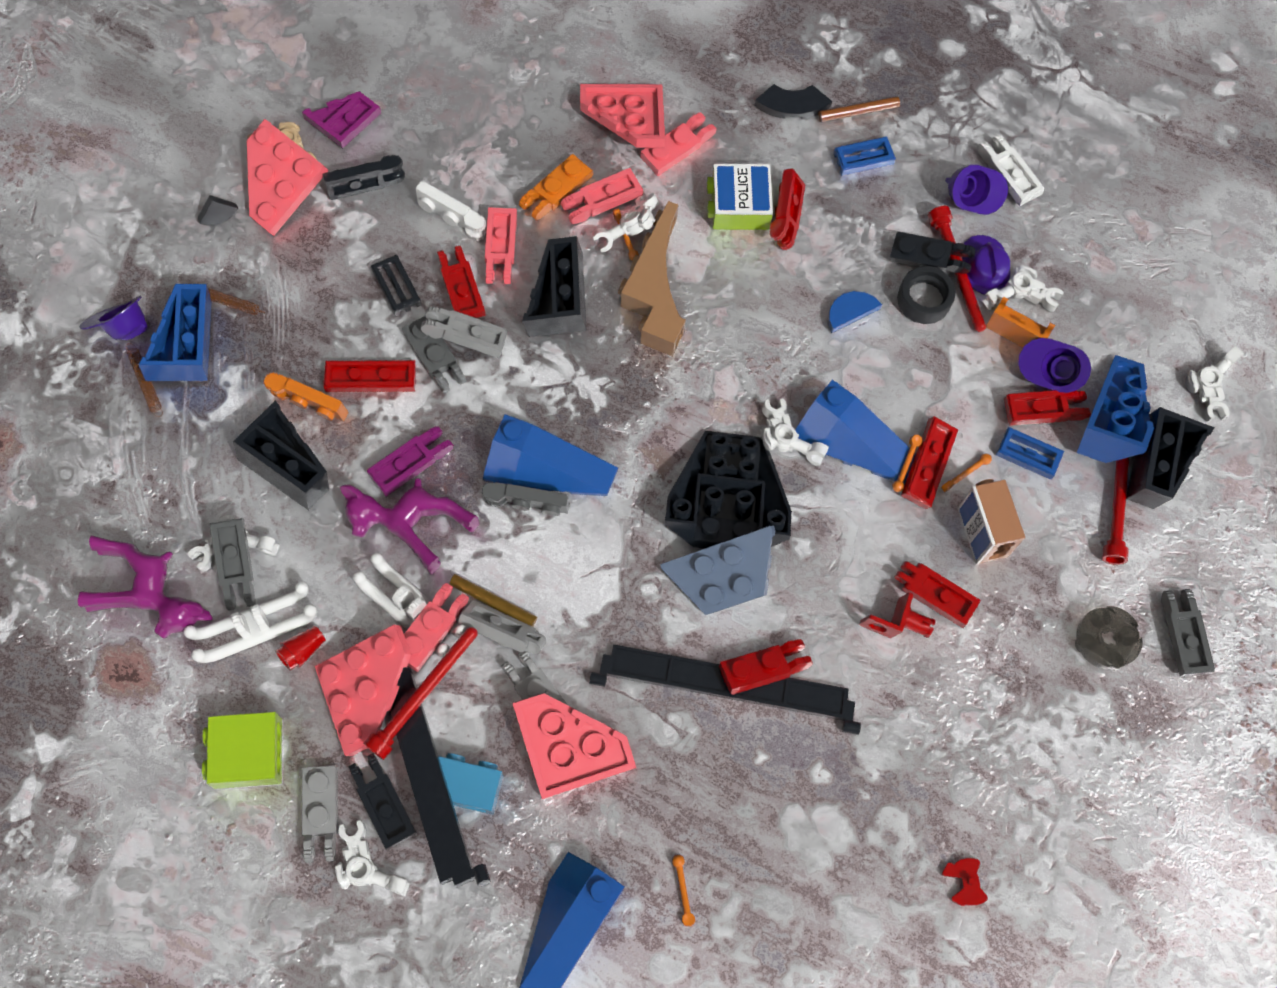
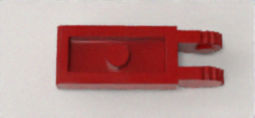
M793 168L783 171L782 182L779 184L778 206L775 208L776 219L770 224L769 231L772 239L778 240L777 244L783 250L792 248L795 243L794 240L799 229L806 186Z
M461 245L454 247V254L456 260H458V264L449 266L447 255L443 250L438 251L437 255L441 265V274L453 311L474 318L486 316L469 261H466Z
M1053 390L1008 394L1004 398L1009 426L1066 422L1068 420L1080 421L1091 417L1090 409L1087 407L1069 408L1068 404L1081 403L1087 400L1085 391L1064 393Z
M795 639L781 646L776 645L721 661L719 669L730 694L733 695L789 678L792 674L810 668L813 665L811 657L803 656L787 663L785 657L799 653L805 648L803 640Z

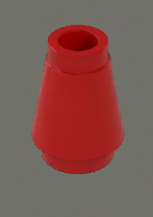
M313 626L280 642V647L275 652L285 667L291 671L295 667L300 668L326 639L322 632L316 626Z

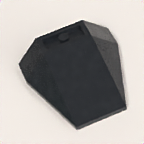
M705 430L668 495L665 525L692 547L705 549L769 526H774L775 536L772 538L771 547L790 540L792 511L771 453L765 449L761 437Z

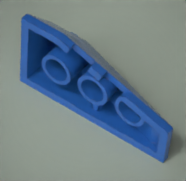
M833 379L814 400L795 429L796 433L799 434V439L810 444L820 442L827 445L829 448L826 455L842 460L843 464L849 466L856 465L868 469L872 474L891 481H897L910 449L860 399ZM914 453V455H913V458H912L911 463H910V465H909L908 471H907L906 476H905V478H904V481H903V484H904V485H905V482H906V480H907V477H908V474H909V471H910V469H911V466H912V463H913V460H914V458H915L916 453Z
M504 414L491 444L483 481L512 484L546 491L569 492L574 495L608 496L618 472V467L533 424Z
M568 852L549 880L519 988H562L623 893L625 886L594 865Z

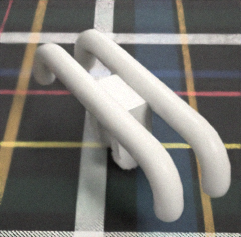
M374 553L371 556V562L374 567L398 588L392 600L366 577L364 572H355L353 580L369 598L404 628L408 629L431 600L398 573L383 558L382 554ZM456 622L449 632L455 637L460 638L467 627ZM441 642L434 653L444 657L450 650L448 644Z
M303 581L298 582L295 589L287 594L259 605L255 604L244 611H237L232 613L231 616L202 627L186 626L184 635L191 640L207 639L233 628H236L237 632L242 636L239 639L210 650L195 649L191 654L192 659L198 663L215 662L307 625L317 616V609L313 604H307L304 607V612L271 626L268 624L266 615L304 599L309 591L308 585Z

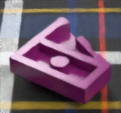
M359 91L347 95L343 99L326 102L327 107L313 112L308 108L302 112L303 118L343 149L381 114L380 106Z

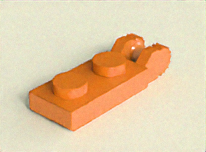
M572 154L534 186L533 189L524 194L520 199L519 206L526 210L540 199L541 202L534 208L531 215L538 221L551 210L554 211L559 207L562 199L575 193L591 179L593 170Z
M274 372L266 374L267 376L264 377V385L272 395L281 400L290 398V402L303 409H306L307 406L317 409L316 413L327 420L332 421L336 418L344 422L349 413L340 400L291 378Z

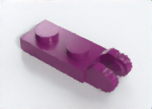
M439 426L430 428V430L419 437L415 436L367 470L368 475L385 497L436 463L435 460H440L453 450L454 445L450 440L442 442L430 451L427 449L426 446L431 445L443 434Z

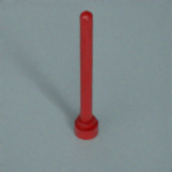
M943 205L932 209L927 214L931 226L940 232L942 240L956 244L950 228L953 216L949 206ZM951 255L950 260L962 261L960 256ZM955 273L974 329L977 332H983L986 329V324L968 274Z
M1129 457L1116 460L1110 540L1103 546L1102 560L1113 565H1122L1128 562L1129 548L1126 546V542L1123 541Z
M467 628L382 731L378 730L376 734H370L363 743L368 749L383 760L393 750L391 748L394 743L392 739L478 635L476 628Z

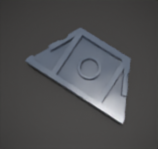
M769 526L660 564L661 569L705 615L766 596L769 583L768 570L771 568L772 555H770L772 538L775 536L774 526Z

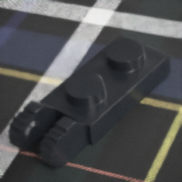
M399 155L384 156L380 162L364 163L350 168L323 173L329 199L335 200L402 182L405 178V171L402 168L403 161Z
M897 231L890 254V261L914 267H936L945 273L950 271L967 274L971 270V265L956 259L950 260V257L955 255L972 258L976 250L971 245L953 244L954 242Z
M372 753L367 756L368 763L377 778L366 784L363 773L356 763L348 767L358 786L356 790L385 849L389 850L417 835V832L388 774L384 773L377 757Z

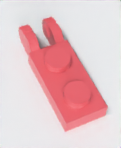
M698 112L690 117L686 124H681L665 135V148H645L641 151L640 158L659 176L701 148L703 143L715 135L717 128L713 124H709L695 135L693 131L702 126L706 119L701 112Z
M628 168L580 188V191L562 199L560 204L563 210L566 211L579 207L583 202L585 203V206L570 213L568 218L571 224L574 225L586 221L590 216H596L639 196H643V188L631 168Z
M488 207L485 245L487 284H493L495 279L494 264H505L503 271L504 284H511L512 264H514L516 208Z
M445 583L438 590L432 602H428L404 633L411 653L408 666L416 672L420 671L457 622V617L468 603L469 597L462 593L453 602L448 612L443 610L441 607L450 597L453 586Z

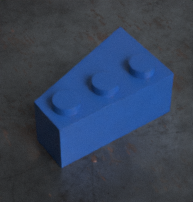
M175 284L162 312V320L156 333L153 332L149 349L139 363L145 381H208L212 301L207 284Z

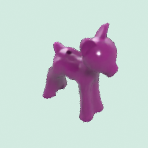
M419 478L415 479L414 487L409 489L392 508H384L373 497L362 493L352 485H342L340 487L347 501L345 512L347 519L352 525V535L363 538L373 525L382 524L412 549L430 575L438 570L441 562L439 557L420 540L412 529L421 517L447 515L471 533L479 526V519L475 514L464 509L448 497H436L422 488V482Z
M90 536L89 545L92 551H97L98 555L126 559L136 575L130 591L104 593L81 591L78 595L79 607H85L87 612L114 608L155 610L159 616L154 632L164 639L171 634L184 632L186 626H194L197 620L208 621L213 619L210 612L202 608L200 603L181 597H167L163 593L167 577V563L173 556L172 552H166L161 556L149 555L140 552L135 545Z

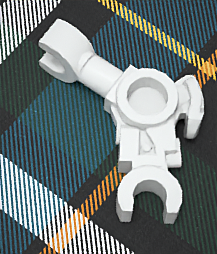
M651 193L646 200L639 196L635 200L636 206H632L630 211L622 216L620 224L608 230L597 228L592 232L594 240L600 237L606 238L605 242L598 245L601 252L610 250L613 241L624 234L632 236L642 232L644 229L648 230L655 222L651 211L659 204L654 193Z
M1023 265L1015 268V274L1009 279L1004 288L999 290L996 288L986 294L987 298L983 299L981 303L989 311L998 306L1003 297L1009 298L1012 296L1013 299L1025 298L1036 305L1040 302L1045 310L1054 312L1059 304L1052 301L1051 298L1059 301L1064 292L1055 287L1046 288L1043 282L1035 280L1037 278V271Z
M1236 345L1216 365L1204 367L1198 372L1190 370L1187 373V390L1189 393H1196L1199 390L1200 402L1205 403L1206 406L1203 411V417L1206 422L1214 419L1213 410L1220 414L1221 420H1225L1230 414L1228 406L1222 402L1226 398L1221 383L1222 377H1224L1223 373L1244 354Z
M769 399L765 400L762 412L768 418L766 419L768 428L764 429L761 436L765 449L770 451L776 449L780 452H792L794 449L805 454L811 464L820 466L829 447L820 442L810 444L798 438L799 434L792 427L789 414H784L787 407L784 399L779 400L777 409L771 407Z
M226 515L215 522L232 520L235 518L233 515ZM246 530L248 547L276 557L280 544L275 543V539L267 536H253ZM212 537L205 540L206 545L203 547H193L188 552V556L193 561L199 556L204 555L203 561L197 565L198 569L202 572L209 570L215 559Z
M361 820L357 821L358 831L353 836H348L347 828L344 824L340 825L339 835L347 844V847L342 848L343 856L347 863L346 870L342 862L335 866L337 881L341 888L345 890L351 884L359 887L371 886L373 883L405 897L410 883L402 878L378 871V867L371 860L368 842L366 840L362 841L366 835L364 823Z

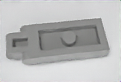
M474 600L466 607L459 618V625L463 624L467 628L474 627L478 634L496 641L501 646L510 647L519 652L527 651L532 654H538L546 644L545 636L537 633L534 627Z

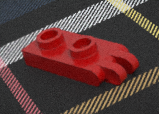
M907 561L902 563L901 569L904 572L897 571L894 576L897 581L904 585L902 590L905 593L910 592L914 594L913 598L959 627L964 628L981 600L922 563H917L916 566Z

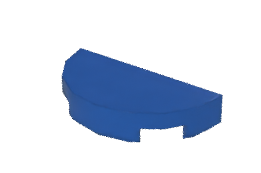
M852 291L842 294L834 300L829 310L828 326L831 333L880 310L882 304L874 296L865 292Z

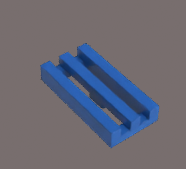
M887 136L835 147L833 152L834 157H837L838 167H841L840 173L842 176L894 165L896 160ZM882 147H884V149H882V150H877V151H872V152L870 151V150H872V149H877V148H882ZM861 152L859 155L844 157L845 155Z
M1008 427L996 452V456L1052 480L1064 451ZM1010 439H1013V440H1015V441H1017V442H1019V443H1022V444H1024V445H1026V446H1028V447H1027V448H1024V447H1022V446H1020V445H1018V444H1015V443H1013V442H1011V441H1009V440H1010ZM1035 450L1054 457V460L1038 454Z

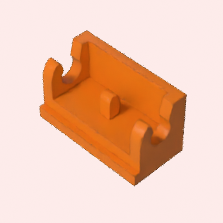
M1005 297L1002 298L986 325V328L1022 348L1032 340L1039 338L1048 339L1055 327V324L1050 322L1046 328L1006 306L1009 299Z

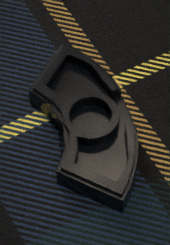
M773 84L755 100L754 106L778 118L785 119L786 116L806 119L819 115V111L829 109L832 105V100L813 85L803 90L791 91Z

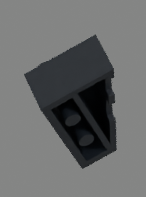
M574 236L548 239L538 269L539 276L535 288H532L530 294L531 301L527 313H524L522 323L529 337L587 331L583 252L578 238Z
M276 400L233 441L238 461L308 511L329 490L327 471L307 443H304L292 422L288 421Z
M1162 407L1149 414L1154 430L1146 452L1134 456L1126 496L1127 500L1151 509H1155L1174 498L1190 471L1189 467L1194 458L1200 454L1203 449L1201 447L1207 436L1211 435L1215 428Z

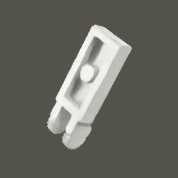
M999 134L991 138L992 147L986 141L977 145V151L982 160L988 163L991 169L1003 174L1007 180L1008 192L1019 206L1043 194L1044 186L1014 147H1011L1002 135L1000 136Z
M421 181L415 188L417 201L423 210L428 213L434 212L438 214L450 226L455 227L457 225L465 230L466 236L476 240V242L484 238L486 239L485 218L425 181Z

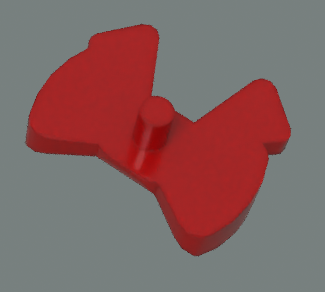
M965 858L957 861L955 864L949 862L942 871V876L962 878L964 888L951 898L952 902L960 906H977L988 900L987 895L980 888L979 876L977 874L980 867L978 859Z

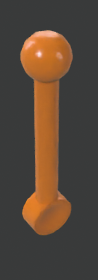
M618 208L613 210V216L615 221L620 224L622 216ZM624 234L623 238L629 250L628 258L633 261L635 255H639V253L633 248L629 235Z
M913 435L909 439L910 449L897 481H894L892 484V489L895 492H901L904 489L903 481L915 450L923 442L920 435Z
M987 453L982 454L979 461L952 480L947 481L942 485L941 489L947 492L982 465L990 464L992 461L991 455Z
M677 854L673 856L672 864L677 870L684 910L682 923L690 927L695 923V916L690 911L683 871L685 859L682 855Z

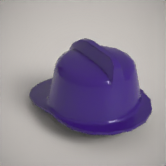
M968 165L957 169L951 177L945 179L951 199L957 207L963 210L989 215L1002 207L1007 198V180L1003 174L980 165Z
M986 235L970 237L964 244L975 248V255L972 258L962 257V260L971 265V270L967 274L972 288L983 295H986L993 289L997 288L999 290L1004 288L1011 277V261L1003 245L996 239Z
M140 295L127 303L105 309L86 319L79 327L85 330L99 326L115 340L133 339L148 328L145 316L138 304L142 297Z
M1047 338L1035 339L1026 344L1019 354L1018 365L1020 372L1026 380L1051 390L1064 393L1077 391L1086 384L1090 377L1091 363L1086 353L1075 346Z

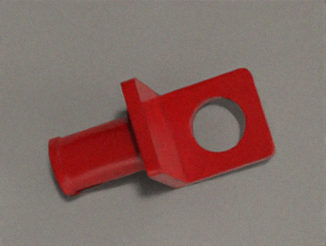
M908 592L898 599L891 622L874 615H868L860 620L859 625L888 638H893L902 633L904 628L929 638L934 630L930 625L934 626L936 622L933 618L911 610L910 606L914 594Z

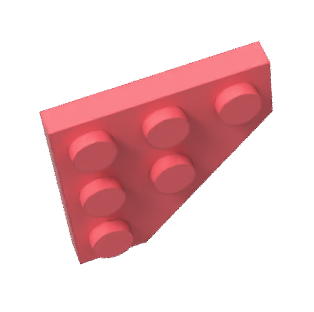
M580 84V111L636 148H665L662 84Z
M266 119L262 121L247 139L249 216L275 236L323 178V173L329 171L323 164Z
M394 624L315 666L345 756H354L368 749L363 743L371 733L376 734L378 730L382 731L381 726L387 711H391L400 687L397 683L403 667L407 668L411 658V653L400 625Z
M545 693L512 703L542 799L636 768L627 736Z

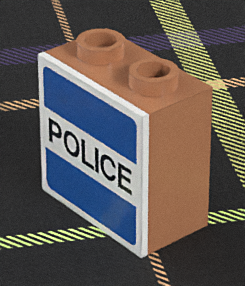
M986 479L978 482L971 488L957 508L976 564L1009 557L1026 538L1006 480L994 482L993 479Z

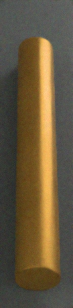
M456 574L452 576L449 582L451 586L532 627L537 621V616Z

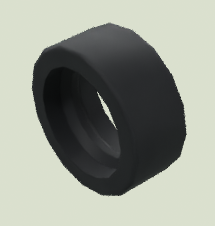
M921 266L909 271L904 277L898 291L897 301L903 314L913 322L932 324L943 319L949 312L955 300L956 289L952 279L941 269ZM918 283L930 284L942 294V303L937 307L921 306L910 296V288Z

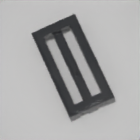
M398 255L371 265V270L395 317L401 315L400 311L405 310L408 312L412 306L416 305V307L422 305ZM390 265H395L412 298L406 299ZM384 268L401 303L396 304L380 269Z

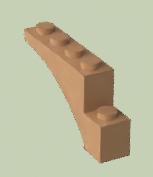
M668 201L664 210H658L655 222L653 223L655 228L652 233L647 232L642 243L643 251L640 256L635 255L630 266L632 273L628 279L624 278L622 280L618 294L621 295L622 308L643 316L638 327V331L641 332L640 344L673 357L684 334L686 319L681 318L676 309L667 277L666 252L670 236L677 222L679 207L678 204Z

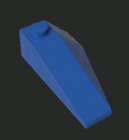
M1115 355L1077 450L1078 454L1109 463L1146 452L1154 427L1149 417L1151 407L1146 397L1148 387L1144 364Z

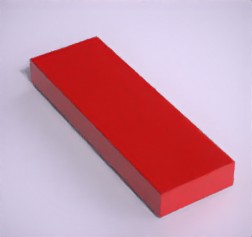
M415 360L325 361V392H415Z
M935 416L928 419L922 435L923 442L918 446L901 494L902 497L924 509L932 507L958 429Z

